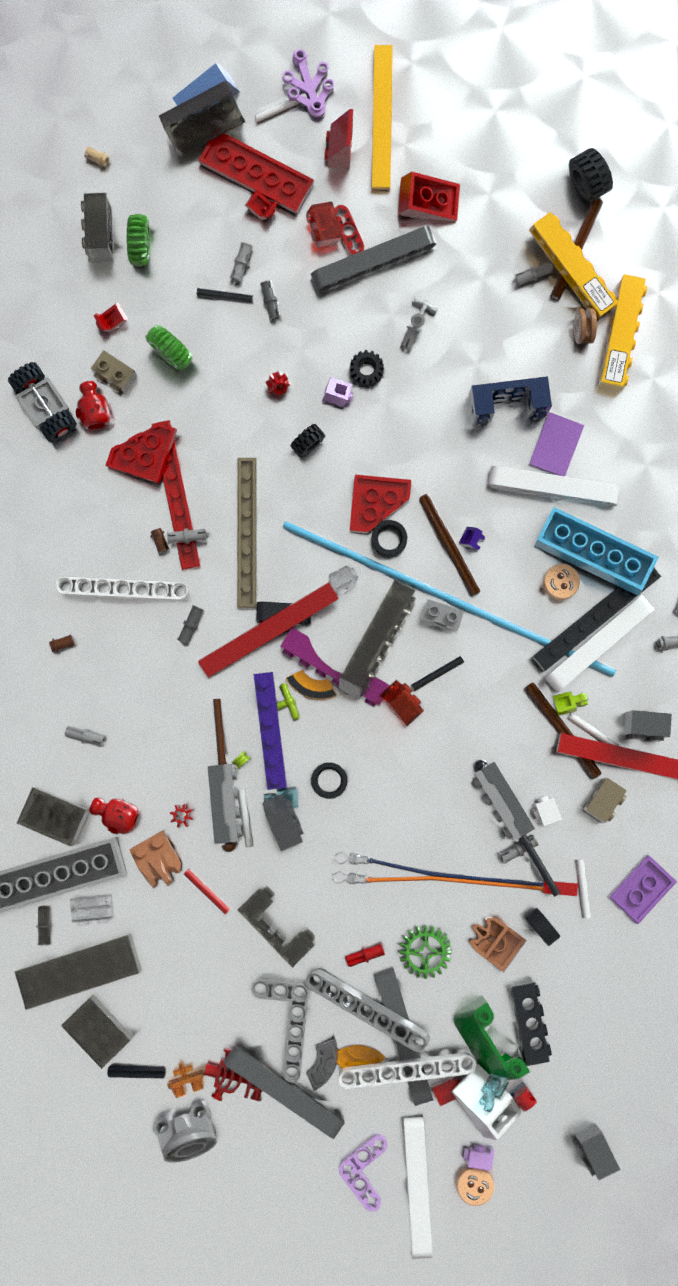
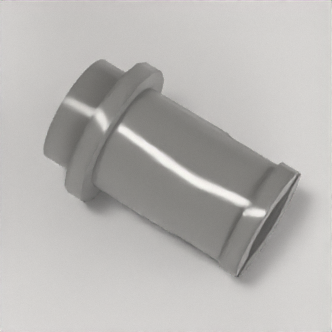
M678 635L670 637L661 636L657 640L658 648L667 651L668 648L678 647Z

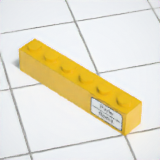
M549 212L535 222L529 229V232L586 309L593 308L597 319H599L618 304L616 296L605 286L604 279L594 271L592 263L585 259L581 248L574 244L570 233L560 225L559 218L553 215L552 212Z
M623 274L620 280L616 298L618 304L614 308L598 387L621 391L628 384L629 375H626L627 368H631L633 357H630L631 350L634 351L636 345L634 334L638 332L640 321L637 320L638 315L642 314L644 307L641 300L647 292L646 278Z

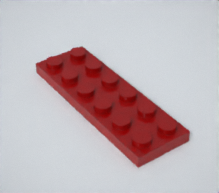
M215 129L198 159L199 164L253 192L258 190L268 200L275 201L278 205L297 214L314 184V179L218 129Z

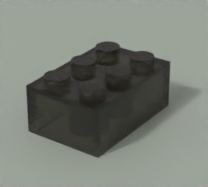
M84 193V201H81V211L84 212V219H81L82 231L85 232V237H82V248L85 249V254L89 256L91 262L114 261L112 206L107 193Z
M32 787L17 824L68 846H74L89 813V809L38 787Z
M94 995L89 997L61 1025L101 1069L133 1038L126 1028Z

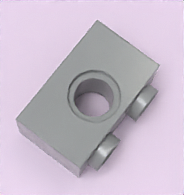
M428 599L421 620L458 631L464 610Z

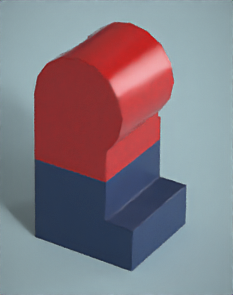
M524 1082L508 1093L523 1112L528 1111L537 1103L536 1098Z

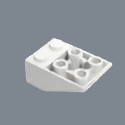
M479 1064L476 1065L475 1070L471 1074H467L452 1090V1093L484 1138L498 1140L522 1114L514 1099Z

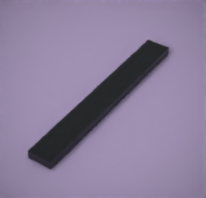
M653 568L642 592L661 577L655 568ZM617 587L532 657L545 672L638 595Z

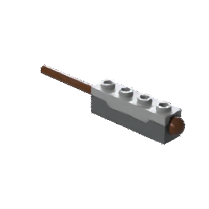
M213 699L218 765L208 766L214 844L225 843V845H221L222 849L225 852H232L236 848V842L239 841V837H242V828L237 824V818H240V807L236 806L235 799L239 798L238 787H234L233 780L237 779L236 767L232 768V764H227L225 758L221 699Z

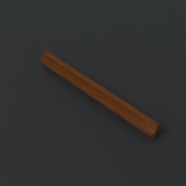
M597 198L592 201L574 244L579 246L581 250L603 204L602 199ZM561 274L551 293V297L557 300L561 298L567 284Z
M429 494L422 495L419 500L471 596L480 593V589Z
M532 682L527 685L526 691L559 735L564 733L574 736L536 684ZM577 757L593 779L602 774L594 761Z

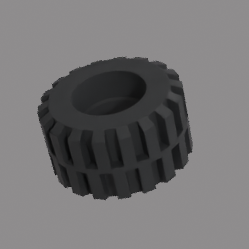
M589 148L569 160V173L573 184L580 195L587 201L592 202L613 189V178L610 168L604 157L596 149Z

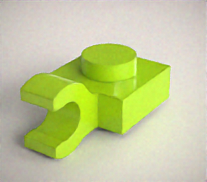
M570 691L553 696L558 716L577 711L576 706L588 705L586 693L573 696Z

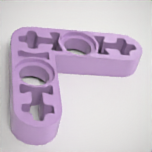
M382 1134L373 1135L339 1164L340 1176L368 1211L378 1210L381 1205V1198L362 1173V1170L386 1151L387 1140ZM375 1140H382V1148L378 1146L374 1148L373 1152L375 1154L372 1155L370 1149L375 1146ZM361 1151H365L369 1155L365 1162H361L357 1158L358 1153ZM344 1165L352 1166L351 1172L353 1173L354 1177L351 1181H349V1179H351V1175L349 1174V1172H343ZM357 1180H363L365 1188L357 1190L354 1187V1183ZM368 1191V1194L372 1199L375 1197L377 1198L375 1200L376 1205H373L372 1203L368 1205V1197L366 1195L361 1197V1195L365 1194Z

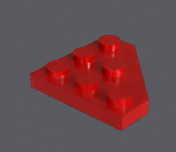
M160 423L154 424L150 429L128 438L127 441L120 445L117 444L112 447L105 466L160 483L177 429Z
M355 474L349 532H371L376 525L387 519L410 500L412 480Z

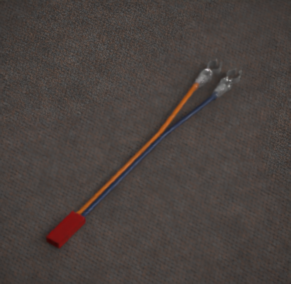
M354 853L347 856L349 857V863L353 865L376 863L429 875L425 877L371 878L356 873H349L346 875L348 876L346 881L349 884L436 880L543 891L542 893L552 894L544 880L543 882H530L434 873ZM554 881L560 891L559 895L577 896L578 883Z

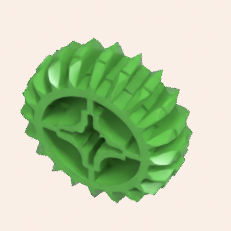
M142 214L130 215L127 219L126 229L129 263L136 266L147 265L150 257L151 238L148 217Z
M155 325L145 336L153 350L178 370L186 368L193 359L185 345L160 325Z
M423 925V931H420L419 926H416L417 933L414 934L410 929L411 937L403 936L407 943L400 942V946L405 947V950H399V954H405L404 957L400 958V961H407L403 966L404 969L411 966L409 974L412 975L416 970L417 978L420 977L421 973H423L424 979H427V973H430L431 977L435 978L433 971L437 970L438 974H442L439 967L442 966L444 969H447V965L443 962L451 961L449 957H446V954H452L451 950H446L451 944L450 942L443 943L447 936L444 935L440 938L439 936L442 933L440 929L435 934L434 926H431L430 931H427V925ZM428 936L436 939L441 949L430 947ZM422 937L421 945L418 948L410 949L411 944L417 938ZM425 942L426 947H428L427 949L431 950L430 953H427L426 961L423 954L419 953L424 950ZM409 955L419 956L422 959V967L415 965ZM441 955L436 964L428 967L431 957Z

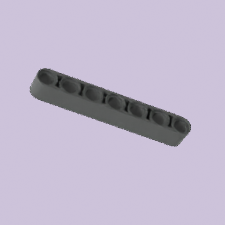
M424 226L318 268L310 275L317 292H324L427 251L436 245V241L430 227Z
M394 968L376 973L375 977L384 1006L409 1020ZM398 1026V1031L401 1034H406L405 1028ZM395 1040L401 1060L421 1058L419 1052H415ZM410 1066L403 1067L405 1075L412 1073ZM427 1079L408 1082L414 1106L433 1101Z
M234 1045L223 1061L230 1069L330 1138L335 1139L345 1124V1121L290 1082H287L283 1077L238 1046Z

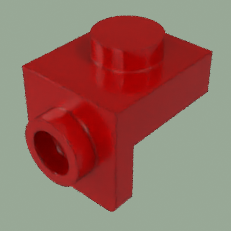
M255 190L244 206L260 220L270 219L276 212L274 208L277 206V203L275 201L270 202L258 190Z
M116 303L102 314L96 313L93 315L97 327L103 332H113L128 321L120 304Z

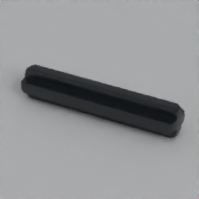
M109 1066L107 1076L109 1078L163 1079L166 1076V1068Z

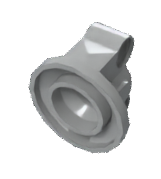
M195 1103L190 1108V1113L177 1116L171 1121L165 1118L155 1120L152 1129L158 1137L164 1161L173 1163L190 1160L208 1152L216 1145L217 1139L211 1124V1112L203 1103ZM204 1110V1115L201 1118H197L198 1112ZM167 1125V1130L164 1133H160L161 1128Z

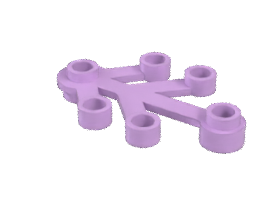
M302 49L295 50L292 62L295 66L299 67L303 81L295 78L293 72L289 70L283 73V82L295 86L289 89L288 98L291 101H297L306 106L311 116L320 117L325 113L326 105L324 101L329 92L333 91L334 81L332 79L324 80L323 90L318 98L315 91L323 76L328 73L329 65L326 62H320L317 73L313 80H311L306 65V52ZM298 89L308 93L309 99L300 95ZM294 92V93H296L297 95H296V96H292L290 93Z

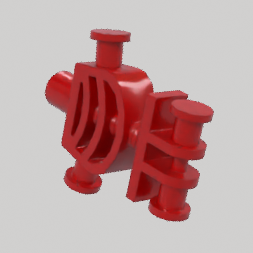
M224 1048L225 1058H221L219 1066L206 1064L204 1075L215 1078L213 1087L217 1088L215 1093L211 1095L212 1098L222 1101L224 1092L228 1094L234 1093L240 1084L244 1083L247 1084L244 1098H248L250 1089H253L254 1092L250 1099L255 1101L262 1100L260 1098L263 1092L261 1089L239 1074H236L232 1069L231 1072L227 1071L228 1066L223 1061L232 1050L231 1048ZM225 1079H229V1081L227 1082V1084H225V1085L223 1086L222 1084H223L224 1080H225ZM232 1081L238 1082L234 1087L228 1088Z

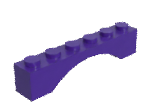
M274 673L253 674L267 790L288 788Z

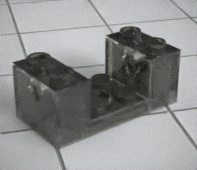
M261 885L237 911L293 968L315 946L316 941L314 939L316 936L308 928L305 930L302 927L285 944L284 936L279 931L274 932L270 928L272 924L264 916L260 917L275 900L273 897L275 893L268 886L264 888Z

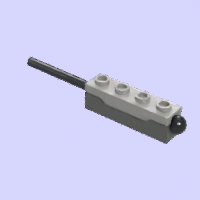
M485 760L476 761L474 764L476 773H474L475 778L473 781L478 789L482 788L485 795L483 798L487 805L493 806L495 810L493 814L498 823L502 821L505 829L503 831L509 840L512 838L513 841L519 840L522 842L554 897L559 895V889L526 836L535 827L498 766L493 762L485 767L488 764Z

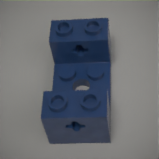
M548 376L472 385L468 395L472 425L477 424V426H486L492 421L495 414L493 402L504 401V398L518 400L525 396L528 418L533 417L534 420L545 418L552 407Z

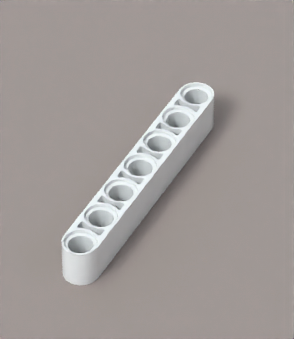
M491 466L488 486L492 488L605 506H618L620 486L615 484L501 466Z
M61 577L55 584L59 593L71 597L182 602L187 600L190 594L187 586L181 582ZM69 582L70 588L67 591H62V584ZM88 583L89 589L86 592H81V585ZM102 584H108V590L105 593H100L99 591ZM121 585H127L128 589L124 594H119L118 592ZM140 586H146L147 588L146 593L143 595L137 593ZM159 587L166 588V592L162 596L156 594ZM178 588H184L185 593L183 596L178 597L175 595Z
M641 595L551 672L545 680L557 693L655 610L654 607Z
M457 1053L345 1067L340 1071L339 1083L345 1089L466 1075L471 1074L475 1070L476 1062L469 1053ZM464 1059L471 1060V1065L468 1068L461 1066V1062ZM443 1062H451V1068L443 1070L441 1068ZM430 1064L432 1069L430 1072L424 1073L421 1070L422 1066ZM410 1066L412 1073L410 1075L402 1074L403 1067ZM386 1068L393 1071L392 1076L388 1078L382 1076V1071ZM365 1071L372 1072L373 1077L370 1080L362 1078V1074ZM349 1073L353 1076V1080L351 1082H344L342 1080L343 1075Z
M423 1117L403 1118L412 1259L433 1258Z

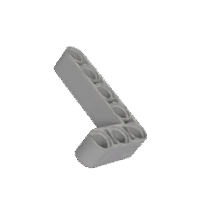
M257 979L251 988L253 996L259 999L290 1002L283 1077L287 1082L295 1083L299 1080L302 1069L309 994L308 987L303 982ZM257 984H264L266 991L258 993L255 986ZM277 986H283L286 992L283 995H278L275 992ZM301 987L305 990V995L298 997L295 995L294 990ZM299 1007L303 1010V1015L296 1017L293 1015L292 1010ZM297 1027L302 1033L300 1036L295 1037L291 1034L290 1030ZM295 1047L300 1053L298 1056H291L289 1049ZM293 1067L297 1069L298 1074L296 1076H289L287 1070Z

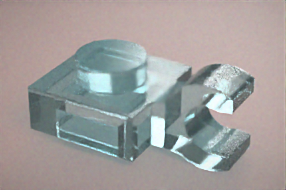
M296 787L277 789V794H264V802L284 794L286 800H291L294 808L298 807Z
M493 1074L489 1075L481 1089L484 1095L479 1100V1104L485 1106L484 1111L492 1112L495 1098L500 1099L509 1084L506 1078Z

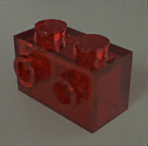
M333 201L311 205L306 213V219L311 226V238L313 242L315 241L316 248L337 244L342 238Z
M395 680L379 696L395 716L408 726L424 710L419 705L421 701L414 694L411 695L412 689L406 683L402 685L398 680Z

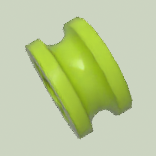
M243 751L232 763L237 764V769H240L251 757H247L246 752Z

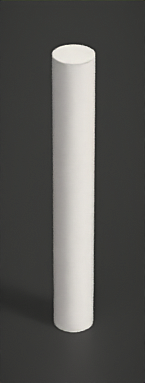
M287 100L254 116L258 123L300 103Z
M573 713L568 716V720L599 741L620 746Z
M245 789L238 790V800L246 848L253 847Z
M576 859L583 918H591L584 859Z

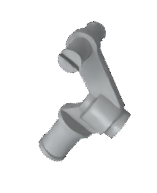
M415 296L412 304L421 307V311L412 316L411 324L413 328L406 327L408 330L401 345L405 346L408 339H410L407 347L412 349L418 333H421L416 328L422 327L425 323L424 311L427 310L436 314L437 311L435 310H438L439 307L428 303V300L424 301Z

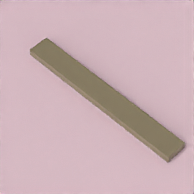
M238 458V609H257V458Z

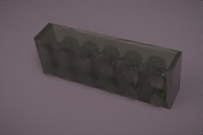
M394 580L340 677V690L359 700L362 695L365 696L367 694L371 678H376L380 662L384 663L387 658L389 645L391 647L394 645L398 631L402 630L406 623L407 614L410 615L415 606L414 589Z
M129 933L20 968L15 971V976L25 1010L138 974L142 971L132 935Z

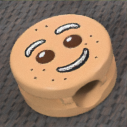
M567 564L552 566L543 578L544 591L555 600L569 599L577 592L580 585L577 571Z
M466 1166L459 1172L456 1187L459 1196L465 1203L479 1206L490 1200L494 1192V1182L488 1170Z

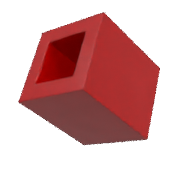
M450 1076L431 1084L440 1106L456 1100L452 1090L460 1083L459 1079L454 1080V1077Z

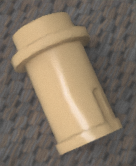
M90 146L86 148V154H84L86 159L98 163L100 167L107 166L109 162L107 153H101Z

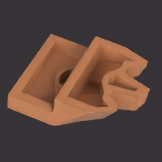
M164 831L129 849L139 871L153 889L157 886L159 879L169 886L172 883L170 873H180L181 862Z
M487 918V928L479 924L472 927L479 939H472L469 943L478 954L505 972L527 940L499 919Z

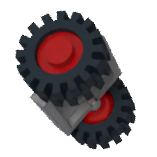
M36 362L26 363L23 367L20 366L18 370L10 374L8 382L17 394L16 399L35 428L41 430L48 442H55L58 439H62L63 436H67L69 432H72L77 423L49 377L44 379L45 375Z

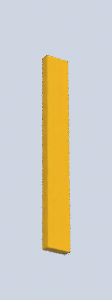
M374 45L372 190H390L393 45Z

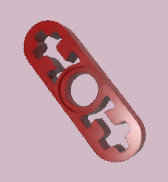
M344 205L336 206L333 210V220L349 255L364 251L363 240L349 209ZM339 211H341L342 214L345 213V223H343L342 218L338 216ZM346 227H351L354 233L347 236L343 233V230ZM352 240H354L356 246L359 247V251L356 252V250L353 249Z

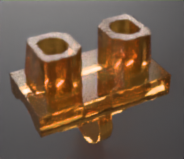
M180 1062L179 1069L174 1070L173 1074L174 1077L181 1076L169 1080V1083H167L168 1089H172L176 1098L186 1095L184 1084L191 1083L193 1092L202 1090L204 1088L203 1069L187 1074V1072L193 1071V1066L185 1067L184 1063Z

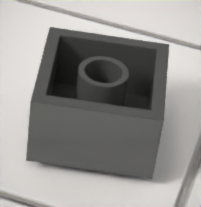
M636 710L625 712L624 735H628L629 739L641 740L648 737V741H664V738L670 737L672 714Z
M284 794L262 803L267 821L281 851L303 842L301 835L304 832L290 799L286 800Z
M596 1124L575 1134L577 1140L574 1143L582 1157H586L583 1161L591 1176L595 1175L598 1180H601L620 1170L602 1131Z

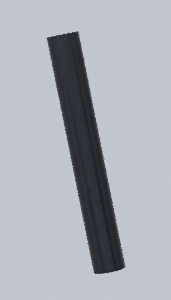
M197 288V296L253 302V295Z
M461 656L457 657L411 684L414 691L420 689L464 663V660Z

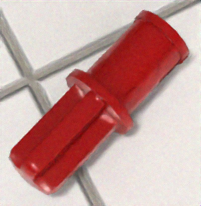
M380 943L367 949L362 948V951L346 956L345 960L348 967H352L363 962L369 963V960L384 956L385 953Z

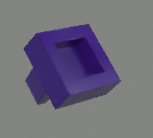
M467 526L459 544L479 550L481 547L477 545L478 540H485V536L482 534L483 531Z

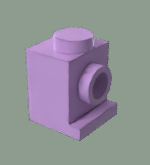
M330 377L322 402L325 403L327 401L344 407L346 403L349 404L353 395L350 392L352 384Z
M482 1145L465 1148L464 1160H466L468 1167L492 1171L493 1146H488V1149Z

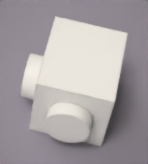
M548 795L538 798V803L533 804L534 809L532 811L536 820H540L541 826H547L562 820L554 797L548 798Z

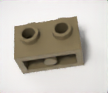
M104 350L91 367L94 373L93 377L100 382L106 381L110 384L109 387L117 393L121 391L125 394L137 376L135 370Z
M604 777L583 810L602 823L610 822L616 814L614 810L617 805H621L626 799L624 794L627 790L608 777Z

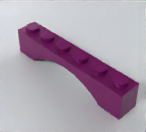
M293 627L280 645L284 655L289 658L295 656L300 659L298 663L306 668L309 666L315 668L316 674L323 678L325 676L332 679L331 682L340 688L342 685L349 689L348 693L357 698L359 695L365 698L364 702L373 708L375 705L380 706L391 685L376 676L353 677L332 669L317 655L309 637Z

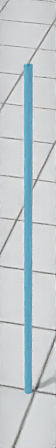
M285 521L283 528L541 645L546 646L551 642L547 638ZM571 650L566 656L570 657L576 651ZM596 660L590 665V667L612 677L615 675V669Z

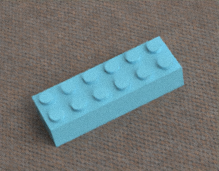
M553 507L535 544L536 547L638 596L642 592L659 558Z

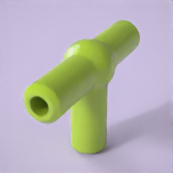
M283 683L279 687L285 700L277 703V709L279 711L288 707L292 719L297 720L300 716L295 706V699L291 696L287 684Z

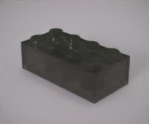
M226 81L159 115L162 126L179 157L245 123Z

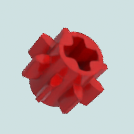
M279 371L269 374V380L265 381L270 394L275 392L277 396L286 393L287 387L290 386L287 375L285 373L281 375Z
M183 804L181 809L175 805L176 811L169 812L174 818L170 822L176 821L177 828L181 826V823H184L187 827V821L194 819L189 814L193 810H186V804ZM179 811L181 813H186V815L184 816V821L182 819H177V816H179Z

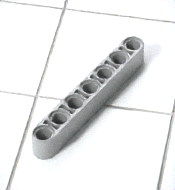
M317 969L306 977V985L310 990L409 1049L420 1052L429 1044L430 1035L427 1031L329 973ZM314 976L320 979V984L314 982ZM330 986H334L337 989V994L331 992ZM347 996H351L354 999V1004H350L347 1001ZM364 1006H368L371 1009V1014H367L364 1011ZM381 1016H385L389 1023L384 1024L381 1021ZM398 1026L404 1027L406 1034H401L398 1031ZM415 1037H421L424 1044H418Z

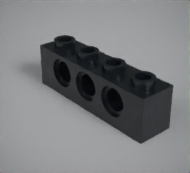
M532 980L509 984L524 1063L526 1066L550 1062L549 1056H552L550 1044H546L545 1036H548L546 1024H542L541 1019L544 1016L543 1006L538 1004L537 998L540 997L539 986L535 985ZM531 998L532 1005L528 1008L523 1007V1000ZM529 1018L536 1019V1024L533 1027H527L526 1025ZM536 1037L539 1038V1045L532 1047L530 1045L531 1040Z

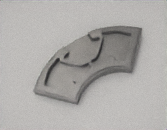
M335 1039L315 1047L317 1051L316 1063L312 1069L306 1072L314 1091L322 1087L331 1078L336 1069L338 1050Z

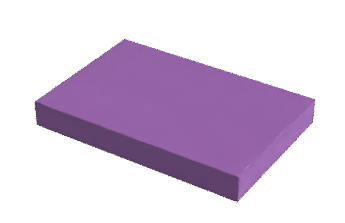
M549 412L529 465L553 475L565 476L585 425Z
M647 854L608 897L636 924H639L677 881Z

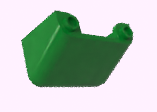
M483 996L459 1010L454 1015L453 1020L457 1030L478 1064L496 1082L519 1079L530 1073L520 1055L512 1057L506 1052L500 1054L484 1029L493 1022L494 1014Z

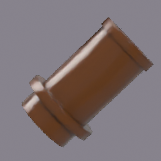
M161 528L151 531L150 536L154 540L158 554L169 550L164 537L165 532Z
M71 634L56 640L53 638L49 642L52 653H59V650L75 646Z

